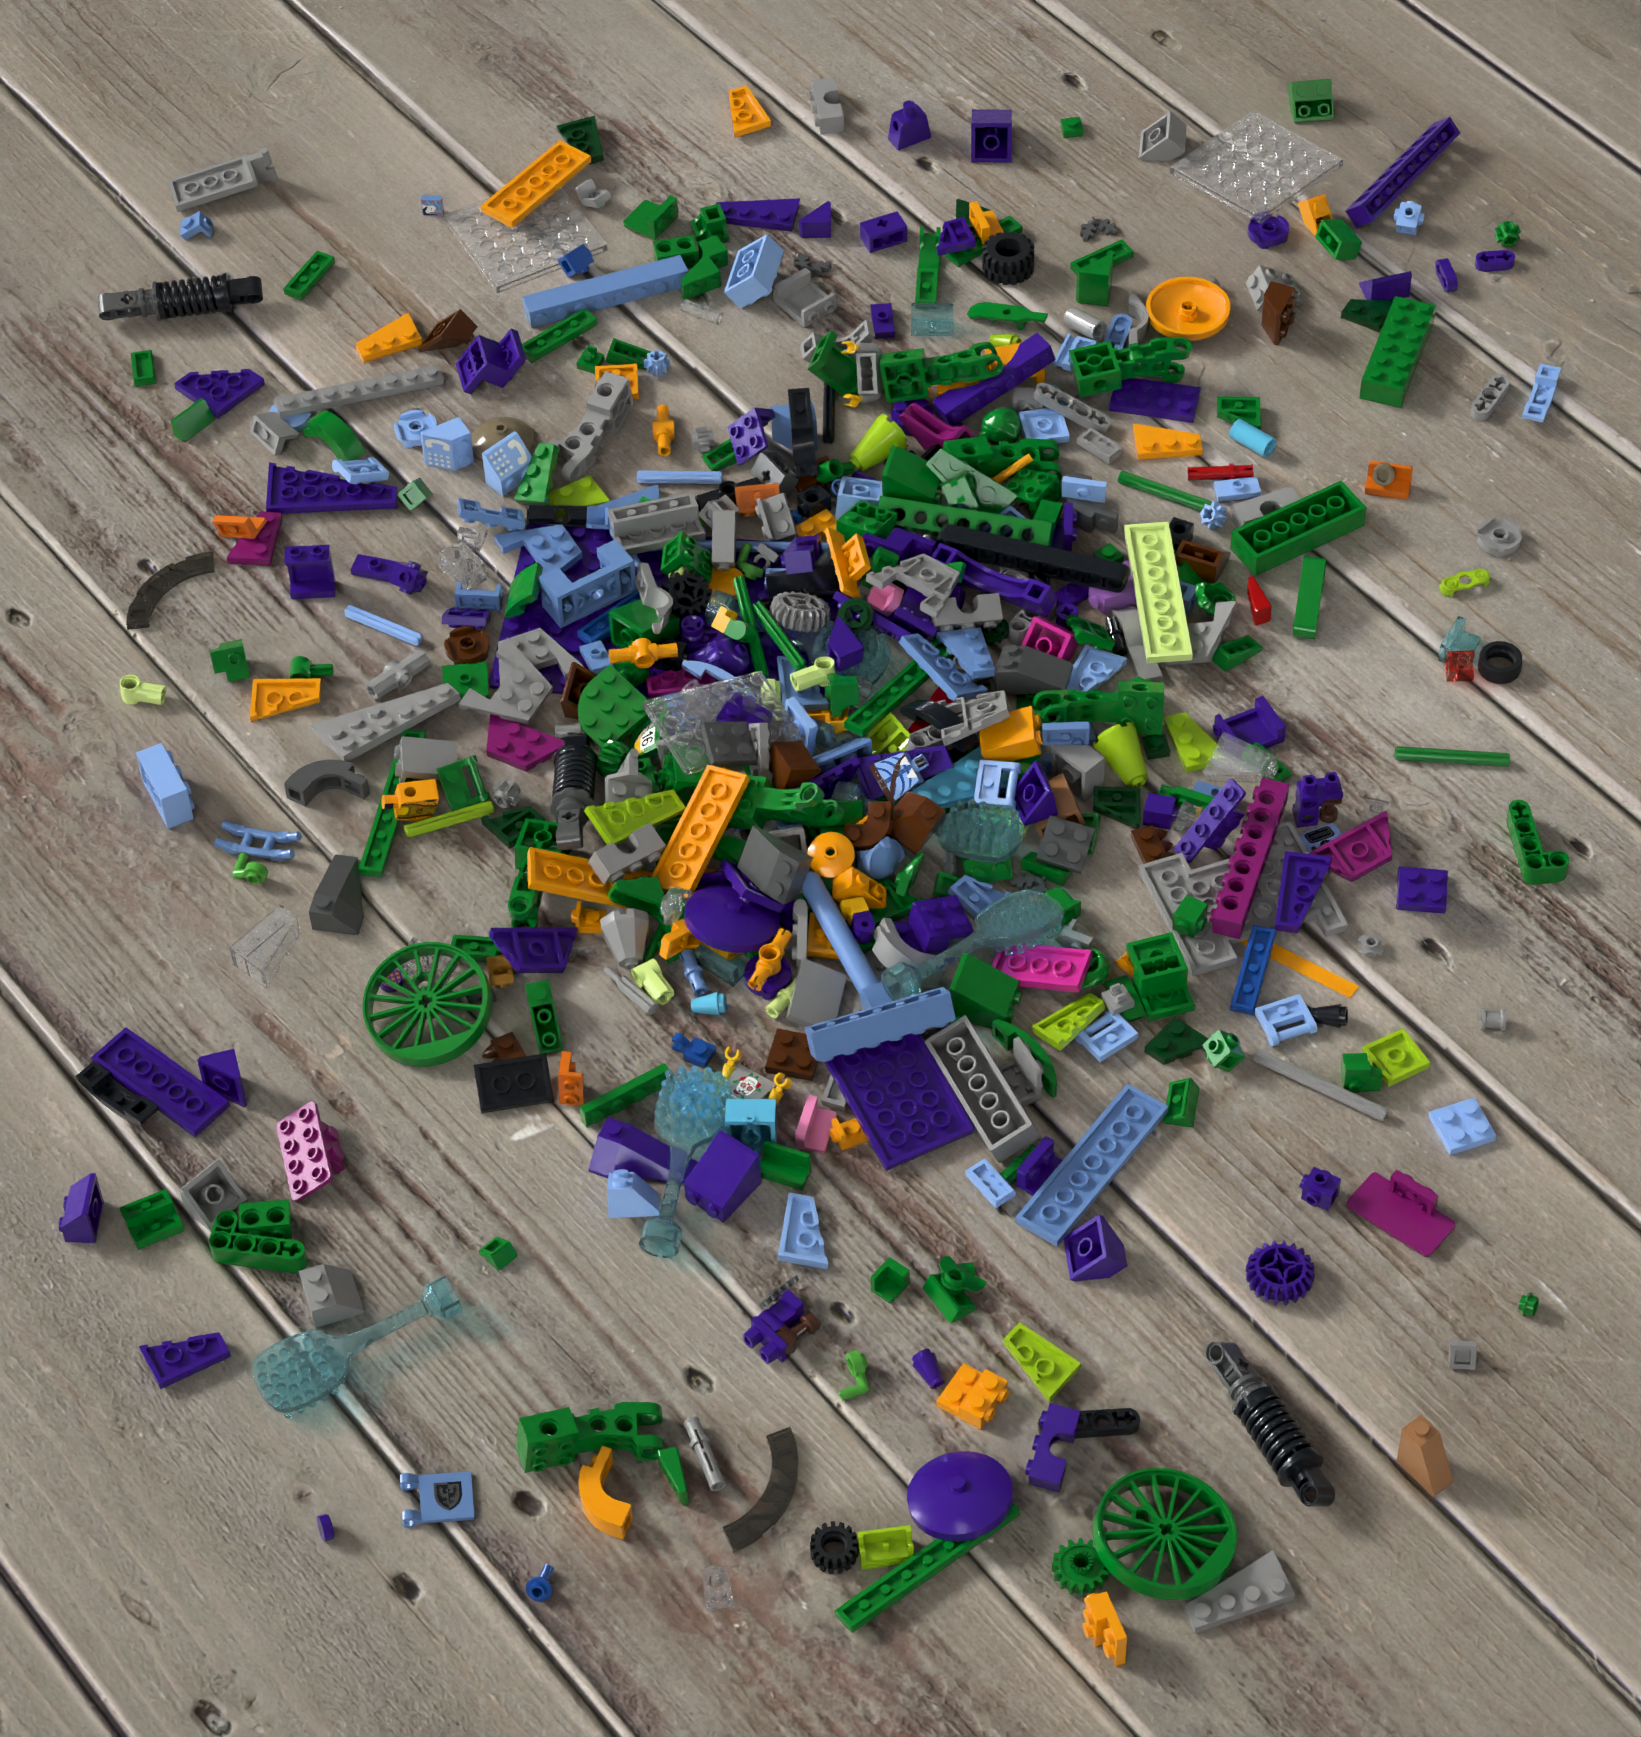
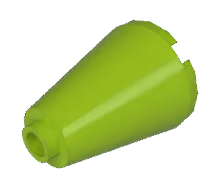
M881 414L875 419L849 455L851 459L849 462L855 464L856 471H865L885 461L889 456L892 445H896L904 450L909 447V444H905L908 439L895 421L891 423L887 421V415Z
M1126 722L1127 726L1121 727L1120 724L1114 725L1097 736L1099 741L1097 744L1093 742V747L1095 751H1099L1105 757V762L1127 787L1140 788L1146 783L1148 774L1136 728L1130 722Z

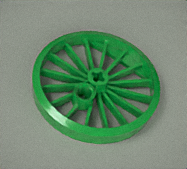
M422 942L409 945L394 952L375 969L364 991L362 1010L368 1033L382 1053L392 1060L405 1065L429 1067L454 1060L468 1051L479 1040L488 1025L492 1012L493 998L486 974L469 954L450 944ZM434 955L430 974L422 972L420 957ZM440 955L453 958L435 983ZM415 959L418 973L411 980L401 965ZM460 961L470 967L467 971L442 987ZM398 968L416 994L387 979V977ZM474 974H477L481 984L478 986L448 993ZM428 981L426 987L421 986V988H418L421 982ZM382 983H385L410 998L376 994ZM480 992L483 994L481 1005L447 1002ZM374 1001L407 1004L373 1014ZM443 1008L480 1013L475 1024L472 1025ZM405 1013L380 1032H376L373 1021ZM439 1013L469 1030L453 1035L438 1016ZM436 1018L449 1037L436 1040L432 1019ZM428 1019L432 1042L421 1044L425 1022ZM410 1020L392 1047L382 1040ZM419 1021L414 1046L400 1048Z
M1168 1468L1142 1469L1118 1479L1104 1494L1095 1512L1092 1526L1096 1551L1107 1570L1128 1588L1145 1596L1162 1600L1190 1599L1213 1589L1224 1579L1230 1570L1237 1543L1235 1521L1222 1497L1202 1480L1188 1473ZM1151 1485L1157 1513L1138 1487ZM1158 1485L1173 1488L1167 1518L1165 1517ZM1177 1489L1192 1495L1171 1520ZM1130 1490L1142 1507L1134 1506L1120 1495ZM1197 1499L1208 1507L1179 1521ZM1113 1502L1130 1513L1131 1518L1106 1511V1509ZM1213 1514L1220 1523L1217 1525L1189 1526ZM1103 1520L1127 1526L1129 1530L1104 1531ZM1224 1533L1225 1535L1221 1543L1195 1536ZM1143 1538L1115 1552L1111 1551L1107 1543L1108 1540ZM1151 1544L1131 1569L1125 1567L1118 1560ZM1195 1546L1213 1550L1214 1552L1211 1556H1208ZM1157 1550L1159 1554L1153 1581L1135 1574L1153 1551ZM1163 1552H1167L1174 1585L1157 1582ZM1174 1552L1192 1575L1184 1584H1181ZM1186 1552L1203 1563L1199 1570Z

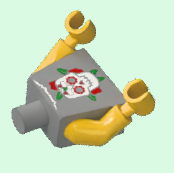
M727 1047L725 1057L728 1059V1062L724 1063L719 1084V1095L722 1098V1106L725 1108L721 1113L723 1119L725 1120L726 1099H776L777 1106L783 1096V1089H789L792 1086V1080L786 1078L785 1082L781 1084L785 1074L777 1073L774 1077V1082L741 1064L735 1066V1062L742 1058V1052L737 1049L735 1057L731 1058L732 1047Z

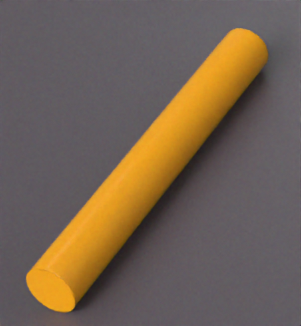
M1028 453L991 479L1000 484L1033 461L1032 457Z

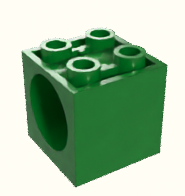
M671 746L669 754L664 757V768L658 774V783L662 784L661 792L674 790L684 806L687 807L707 765H711L707 750L705 748Z

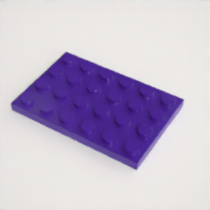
M907 1034L898 1041H883L877 1047H863L857 1049V1052L853 1054H839L834 1056L832 1060L825 1062L885 1171L974 1133L972 1123L920 1034Z

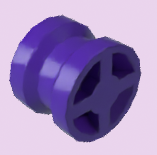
M1070 603L1061 604L1056 609V624L1072 631V629L1067 627L1065 620L1069 615L1078 616V608Z
M696 615L686 616L681 622L683 640L690 644L699 643L703 640L705 634L703 619Z

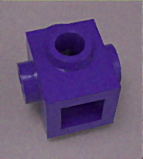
M413 561L408 563L395 562L389 583L399 586V591L406 594L421 592L427 583L426 576L428 571L421 569V564Z
M1313 1167L1310 1174H1305L1301 1180V1199L1312 1206H1318L1329 1211L1339 1195L1341 1178L1332 1175L1326 1170Z

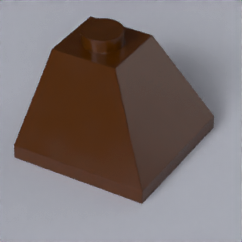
M459 309L437 322L418 350L425 352L457 347L462 343L467 344L474 338L475 335L473 333L478 326Z
M907 791L894 807L892 830L889 836L917 855L945 820L946 811L928 797Z

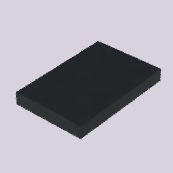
M546 1053L474 1065L481 1114L554 1102Z

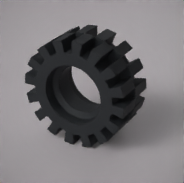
M831 1521V1526L829 1527L826 1523L822 1524V1530L817 1527L815 1534L811 1535L810 1542L811 1559L814 1560V1565L816 1567L820 1565V1570L823 1572L828 1568L829 1574H833L835 1569H837L838 1574L843 1573V1567L846 1571L851 1569L850 1563L854 1565L856 1558H858V1539L855 1531L852 1532V1528L849 1525L845 1529L842 1522L839 1523V1526H835V1521ZM837 1541L841 1542L845 1548L841 1553L829 1554L824 1550V1546L829 1542Z

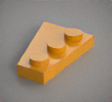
M747 85L728 91L734 138L771 127V120Z
M406 313L357 342L356 349L364 363L420 346L422 338L409 313Z

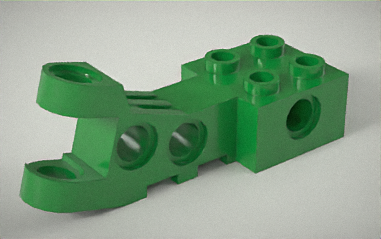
M1182 337L1151 339L1150 343L1138 345V343L1129 344V348L1118 350L1117 347H1112L1110 341L1069 350L1070 369L1080 398L1121 389V380L1138 376H1161L1164 382L1177 383L1182 380L1185 367L1183 364L1180 365L1176 362H1171V360L1189 358L1192 344L1188 339ZM1176 347H1183L1185 350H1179ZM1169 370H1175L1178 374L1171 373Z
M989 342L973 344L968 350L925 358L924 348L884 353L881 355L879 363L887 403L929 398L932 385L944 384L945 386L965 381V383L995 377L1003 370V362L997 355L994 345ZM984 349L991 350V354L980 355ZM995 361L998 362L995 369L989 370L986 368L987 365Z
M985 436L944 441L943 449L988 477L996 476L1029 453L1033 461L1026 465L1025 468L1046 473L1055 471L1059 482L1062 479L1061 466L1056 462H1049L1057 460L1060 456L1059 445L1054 440L1025 438L1020 439L1018 443L1009 444L1008 441L999 442V445L990 446ZM1046 449L1054 450L1050 454H1046L1043 452Z
M1118 681V691H1113V693L1099 692V690H1090V692L1076 691L1075 689L1045 690L1037 693L1033 699L1034 708L1042 711L1041 717L1044 723L1109 722L1116 723V725L1120 724L1121 727L1127 726L1126 722L1134 724L1137 734L1162 735L1164 682ZM1045 698L1051 699L1049 706L1046 708L1040 707L1041 700ZM1059 715V718L1055 721L1048 720V716Z
M748 775L750 781L727 827L751 830L752 826L756 825L763 829L765 822H770V820H778L786 824H791V822L802 823L803 826L811 827L834 826L843 818L844 809L834 800H823L824 791L815 783L806 782L802 783L798 789L783 790L775 789L767 777ZM832 809H835L834 813L830 817H827L828 813Z
M528 818L524 821L514 848L515 869L519 870V873L513 882L508 901V911L512 918L511 928H517L522 923L528 924L529 928H537L538 911L543 891L528 889L527 852L529 848L533 847L569 855L570 850H558L556 841L557 822Z
M621 1402L613 1404L614 1409L600 1412L599 1408L588 1410V1415L575 1417L570 1407L519 1418L516 1450L524 1473L540 1472L554 1466H566L575 1462L576 1454L598 1450L602 1446L612 1450L631 1451L637 1461L657 1460V1451L664 1449L663 1439L655 1435H637V1428L639 1425L649 1426L658 1423L660 1425L663 1421L662 1407L653 1402Z

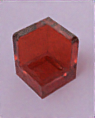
M1474 650L1447 651L1445 658L1447 682L1474 680Z

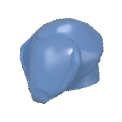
M890 837L880 840L874 848L854 850L857 857L856 869L875 881L882 880L893 874L905 856L904 848L901 844Z

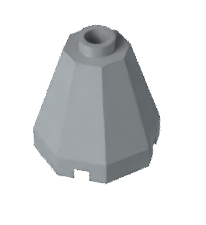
M634 908L626 909L627 914H621L620 910L613 911L600 919L602 936L618 965L626 970H631L643 963L650 930L648 912Z

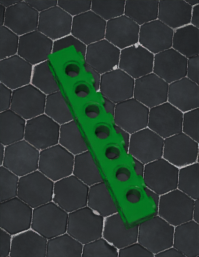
M880 496L878 507L886 508L896 513L902 508L906 513L902 521L896 519L893 529L895 525L903 526L905 531L916 533V528L924 529V534L937 536V532H940L942 528L939 525V518L945 515L948 518V524L960 526L963 519H968L970 522L969 528L982 531V525L985 522H989L991 524L990 533L1004 536L1003 529L1010 525L1013 529V534L1009 538L1027 541L1024 537L1026 530L1032 529L1035 533L1034 539L1027 542L1052 547L1055 523ZM921 512H925L927 515V520L924 524H920L917 520Z

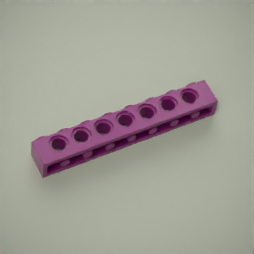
M1262 778L1260 786H1255L1252 796L1254 803H1249L1246 817H1248V820H1243L1240 834H1242V837H1237L1234 851H1236L1235 856L1231 855L1229 859L1228 869L1230 871L1223 876V891L1219 890L1215 902L1217 908H1212L1209 922L1213 923L1212 933L1240 939L1288 801L1290 784Z

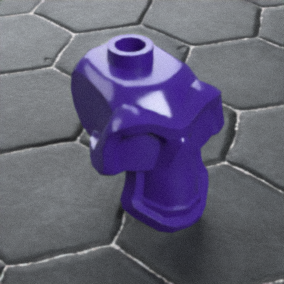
M719 632L712 642H708L698 651L690 653L688 661L708 663L736 677L747 670L750 656L743 644L737 643L733 638Z

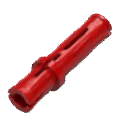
M1230 463L1229 466L1187 467L1188 481L1230 480L1254 477L1253 464L1234 465Z

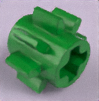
M1504 221L1495 228L1497 234L1494 237L1497 243L1501 242L1502 247L1513 246L1520 240L1519 234L1521 230L1518 225H1514L1513 221Z

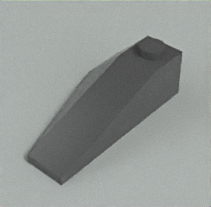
M334 855L314 894L309 909L312 930L351 935L359 934L364 914L358 857Z

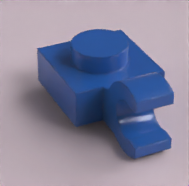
M676 1033L672 1038V1042H674L672 1049L684 1053V1061L703 1069L707 1067L716 1053L715 1045L694 1037L692 1042H690L680 1033Z

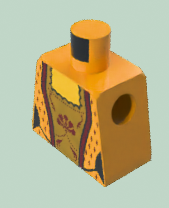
M436 779L399 783L394 795H382V808L394 809L397 820L419 821L433 817L439 800Z

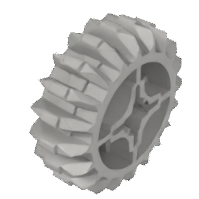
M793 591L791 593L783 592V594L779 593L773 597L770 614L779 626H783L784 629L788 628L791 631L807 633L812 631L815 633L827 627L830 619V607L827 602L822 598H817L816 595L812 596L809 593H795Z

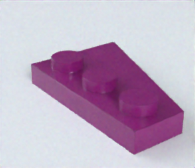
M260 511L256 517H264L267 521L255 539L240 538L226 557L227 563L271 566L283 519L282 513Z
M684 669L676 672L669 670L646 679L649 701L717 692L715 678L706 672L701 680Z

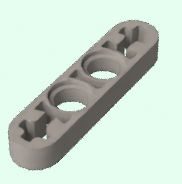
M1039 383L1034 390L1033 398L1038 403L1087 429L1092 427L1101 434H1105L1108 431L1111 420L1104 413L1047 383ZM1058 401L1065 402L1067 406L1059 404ZM1077 411L1085 413L1086 416L1079 415Z

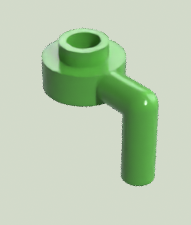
M744 542L736 566L745 572L744 576L749 579L756 580L757 577L762 578L765 569L746 562L752 545Z
M240 853L232 876L234 878H246L252 884L264 883L269 873L268 869L258 862L247 863L248 854Z
M858 1350L846 1353L848 1368L852 1376L856 1378L858 1385L840 1390L839 1396L842 1401L867 1393L870 1389L865 1376L868 1362L864 1353L860 1354Z

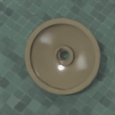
M496 417L480 424L471 435L473 454L483 462L482 453L514 431L518 433L530 453L534 447V433L529 425L516 418Z

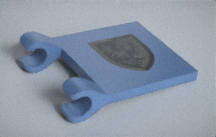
M471 1471L427 1475L402 1473L400 1475L401 1490L409 1491L419 1487L421 1512L404 1510L402 1513V1521L405 1528L423 1523L475 1520Z

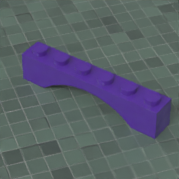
M1038 333L1034 334L1020 343L1017 352L999 375L972 386L950 389L934 399L932 402L937 415L944 423L950 426H955L958 422H962L1054 362L1056 359L1051 345Z
M939 543L931 556L943 564L964 562L966 568L961 584L986 594L999 593L1001 600L1046 618L1058 600L1050 585L1034 579H1018L998 573L979 564L961 551Z

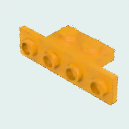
M827 527L825 529L827 543L829 544L831 558L834 562L840 591L846 596L861 598L857 581L871 569L863 537L856 533L845 542L843 534Z

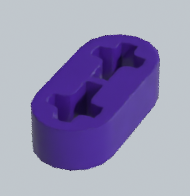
M1509 250L1483 251L1476 255L1475 267L1482 272L1510 270L1514 267L1515 255Z
M1448 258L1436 260V274L1444 291H1456L1458 282Z

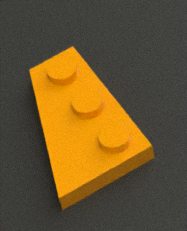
M1133 423L1138 460L1202 456L1203 454L1200 434Z
M321 678L253 679L250 721L253 722L320 703Z

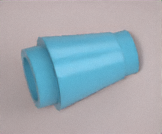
M715 992L691 999L692 1013L720 1016L722 1013H726L727 998L725 993Z

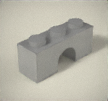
M835 77L811 80L812 88L808 89L809 100L812 101V114L816 113L814 115L815 127L819 126L820 134L844 132V115L841 103H838V89Z
M1291 486L1232 505L1231 520L1236 528H1239L1299 500L1300 497Z
M999 593L977 595L972 600L973 613L970 614L963 613L958 609L956 597L948 598L938 618L931 616V622L940 632L952 631L957 628H975L978 626H983L984 629L995 628L1003 620Z
M651 823L630 834L625 842L630 849V854L621 852L614 843L593 853L588 863L603 885L610 881L614 883L622 879L626 873L630 871L635 873L643 867V864L647 862L652 864L662 857L661 852L666 845Z

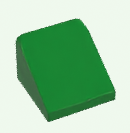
M495 1237L478 1251L483 1258L498 1270H502L517 1257L511 1242L500 1237Z

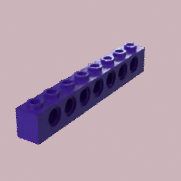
M1451 117L1433 123L1345 211L1356 228L1373 222L1460 134Z

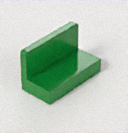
M764 1141L763 1157L760 1161L761 1178L803 1191L812 1172L811 1155Z

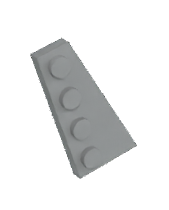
M1274 1550L1219 1583L1210 1591L1186 1604L1184 1612L1194 1633H1198L1292 1601L1295 1598V1593Z

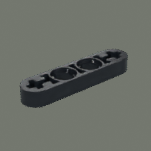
M1132 1408L1080 1411V1422H1082L1083 1426L1077 1430L1075 1438L1134 1434L1138 1431L1140 1425L1139 1413ZM1039 1418V1421H1038V1432H1039V1435H1041V1431H1042L1043 1426H1039V1422H1040V1418ZM1101 1418L1106 1419L1109 1425L1100 1428L1095 1425V1421ZM1115 1418L1117 1419V1421H1116L1117 1426H1114V1419H1115ZM1126 1418H1130L1131 1425H1126Z

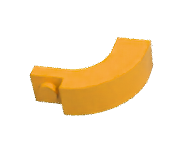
M684 919L673 922L671 933L665 934L661 940L659 953L661 957L667 960L687 949H703L713 953L725 963L742 955V953L718 950L701 942L689 931Z
M602 1446L599 1454L593 1456L590 1467L582 1464L578 1483L581 1504L586 1517L597 1529L607 1535L623 1540L633 1519L632 1505L615 1500L603 1491L604 1482L613 1465V1454L611 1448Z

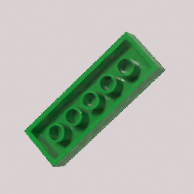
M1397 296L1394 297L1362 377L1359 399L1401 408L1433 327L1436 305Z
M1339 481L1232 530L1230 549L1251 573L1257 576L1365 526L1367 507L1342 481Z

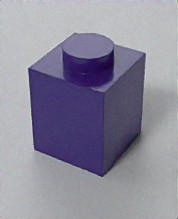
M1148 793L1143 813V825H1153L1157 828L1170 830L1172 822L1177 821L1179 808L1175 807L1176 797Z

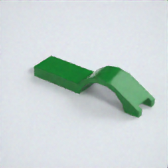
M920 227L915 307H936L940 256L937 255V246L940 243L941 227L936 228V233H924V227Z

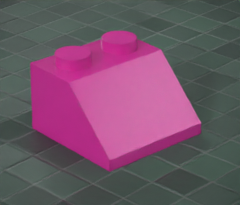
M1034 616L1021 646L1025 645L1069 661L1073 657L1079 643L1075 639L1074 632L1044 617Z

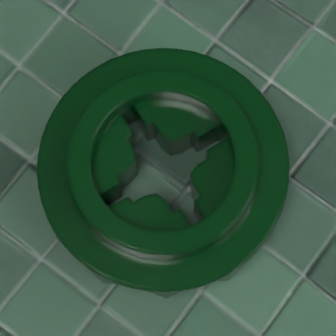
M849 599L839 608L838 618L841 617L855 634L867 631V628L872 624L873 610L870 604L863 599ZM851 609L857 614L860 612L862 613L859 616L861 621L860 623L857 622L855 619L851 621V619L853 618L852 612L850 611Z
M1005 619L997 627L991 628L995 633L988 632V629H984L983 626H978L981 627L985 642H990L991 645L994 642L1001 644L1002 640L1008 637L1009 624Z

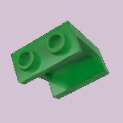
M830 331L819 340L807 370L842 396L848 393L858 394L856 360L848 354L841 353L843 350L834 344L838 335Z

